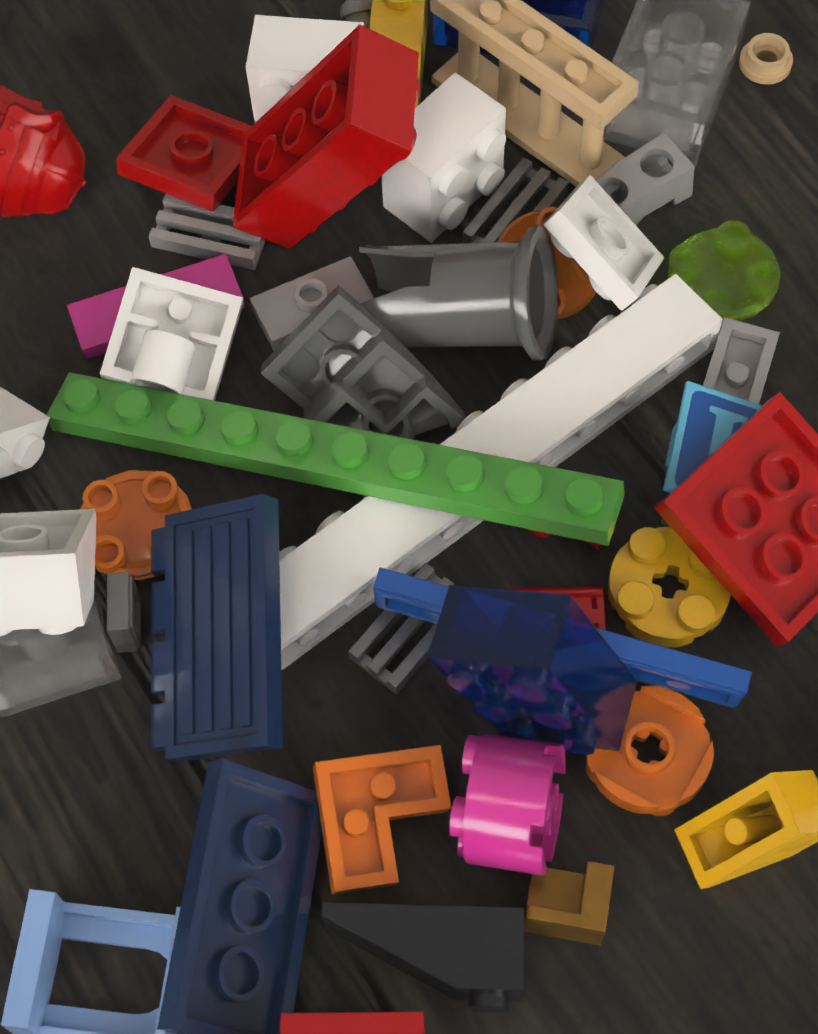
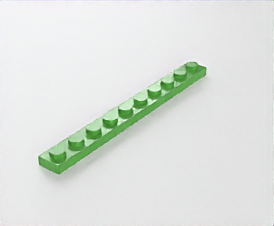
M71 372L68 373L47 413V416L50 417L48 423L52 431L609 546L625 496L624 481Z

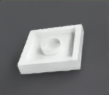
M591 175L569 194L544 223V226L550 232L551 240L555 247L563 255L574 258L589 275V280L594 290L602 298L612 300L621 311L640 296L664 259V256Z

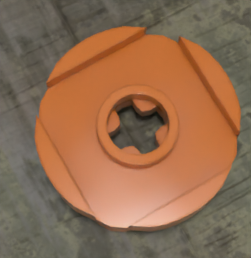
M656 685L641 686L640 691H629L622 695L619 692L606 699L596 710L590 721L585 740L586 773L589 779L596 784L598 790L615 805L634 813L651 814L657 817L667 816L697 795L711 770L714 749L713 741L710 743V735L704 725L706 720L693 702L682 694L668 688ZM649 736L656 737L660 740L658 751L666 757L660 762L651 760L648 764L637 759L638 751L631 747V743L634 740L644 743L648 740Z

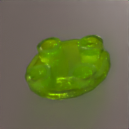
M729 220L722 223L718 228L694 234L681 245L673 248L669 254L668 279L677 274L722 319L726 317L741 321L754 317L771 303L779 288L781 271L772 250L757 236L751 235L749 227L740 221Z

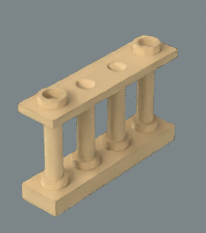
M430 0V11L458 30V53L432 75V83L439 87L456 72L506 108V137L575 187L589 175L594 179L598 178L611 169L612 165L625 158V156L603 141L604 129L612 119L637 97L638 80L521 0ZM480 46L499 59V67L480 54ZM520 75L541 89L540 96L520 83ZM562 104L583 118L582 126L561 112Z

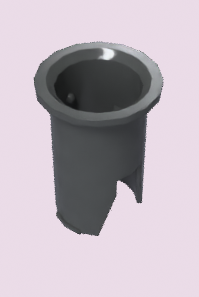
M529 227L519 242L402 246L366 245V247H359V253H366L372 261L378 288L390 291L388 294L360 304L405 347L522 346L532 360L547 359L553 347L557 326L558 277L551 237L545 227Z

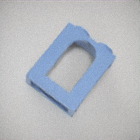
M29 889L1 1026L12 1034H174L158 1030L157 1028L181 907L177 906L176 914L171 915L64 902L56 892ZM62 939L148 949L160 953L167 959L159 1008L145 1014H128L49 1004Z

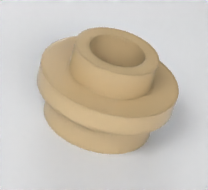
M762 33L754 36L743 47L739 58V66L742 73L751 81L759 84H775L784 80L789 75L793 64V55L789 44L784 38L773 33Z

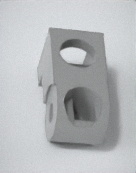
M664 132L612 165L611 169L600 175L595 181L629 219L637 225L646 215L671 201L676 205L692 196L695 166Z

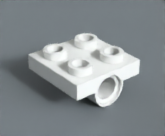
M132 267L101 367V378L215 401L243 307V297Z

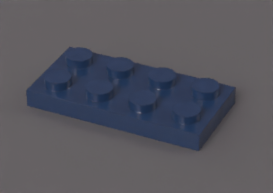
M223 758L208 762L158 1030L174 1034H280L281 1013H293L322 836L319 806L315 790Z

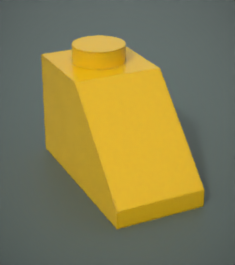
M813 770L771 772L674 829L700 889L710 888L784 860L818 842V779Z

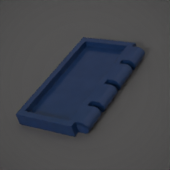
M259 494L165 515V527L151 531V573L165 576V581L151 584V633L165 635V641L151 644V694L165 695V703L151 705V750L165 751V759L188 761L283 748L278 499L266 494Z

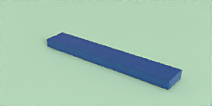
M379 567L373 586L375 604L378 608L642 683L661 686L702 700L734 708V706L737 707L748 691L752 675L751 671Z

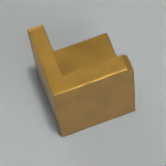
M588 861L585 874L547 868L548 873L546 876L532 874L524 920V932L601 946L607 926L614 866Z

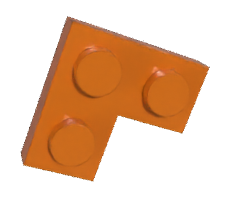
M441 745L314 763L313 773L332 895L394 886L399 883L389 820L444 813L452 808Z

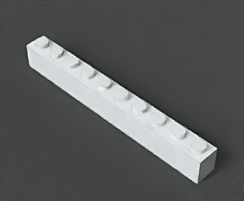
M674 274L659 286L651 284L644 288L640 296L632 302L631 306L618 316L608 315L601 319L592 328L589 336L575 347L566 346L558 350L548 360L545 368L531 379L521 378L515 381L503 393L501 400L484 413L479 410L468 415L459 424L455 434L439 445L556 467L714 350L723 319L677 274ZM364 495L363 500L347 512L338 511L327 517L317 528L316 534L298 547L289 546L280 551L281 671L375 602L373 586L379 567L411 575L484 520Z

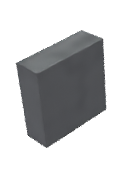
M129 572L107 573V632L117 653L139 651V647H141V595L133 576H130Z

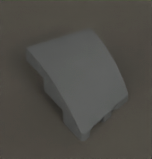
M339 285L261 364V375L304 409V418L414 440L415 435L447 424L451 428L457 427L466 418L465 412L418 359L383 324Z

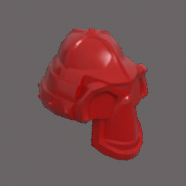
M0 84V218L23 217L33 214H55L68 209L81 187L86 185V180L84 179L85 152L68 126L61 110L46 109L43 107L42 102L26 98Z

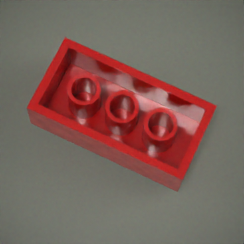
M360 24L243 134L232 227L291 249L308 234H313L319 225L335 212L343 210L348 202L366 187L374 185L379 177L397 162L405 160L413 150L417 137V132L413 125L415 102L420 91V81L417 79L419 52Z

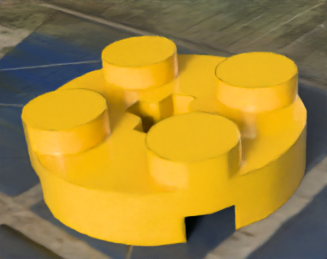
M644 527L635 531L630 541L620 548L616 554L608 580L610 604L613 611L616 608L618 615L626 622L625 628L641 641L662 647H681L693 643L694 638L704 635L709 630L711 632L721 622L731 594L671 527ZM665 575H673L678 578V582L685 585L686 591L677 590L673 598H665L661 596L662 587L653 584V581L656 578H664Z

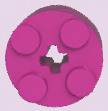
M487 733L483 734L482 737L474 735L467 737L462 759L463 774L469 775L466 797H455L450 816V836L459 837L458 857L464 858L465 862L471 865L541 876L547 875L546 861L552 862L563 804L564 793H559L558 784L552 783L553 773L565 774L566 762L563 744Z

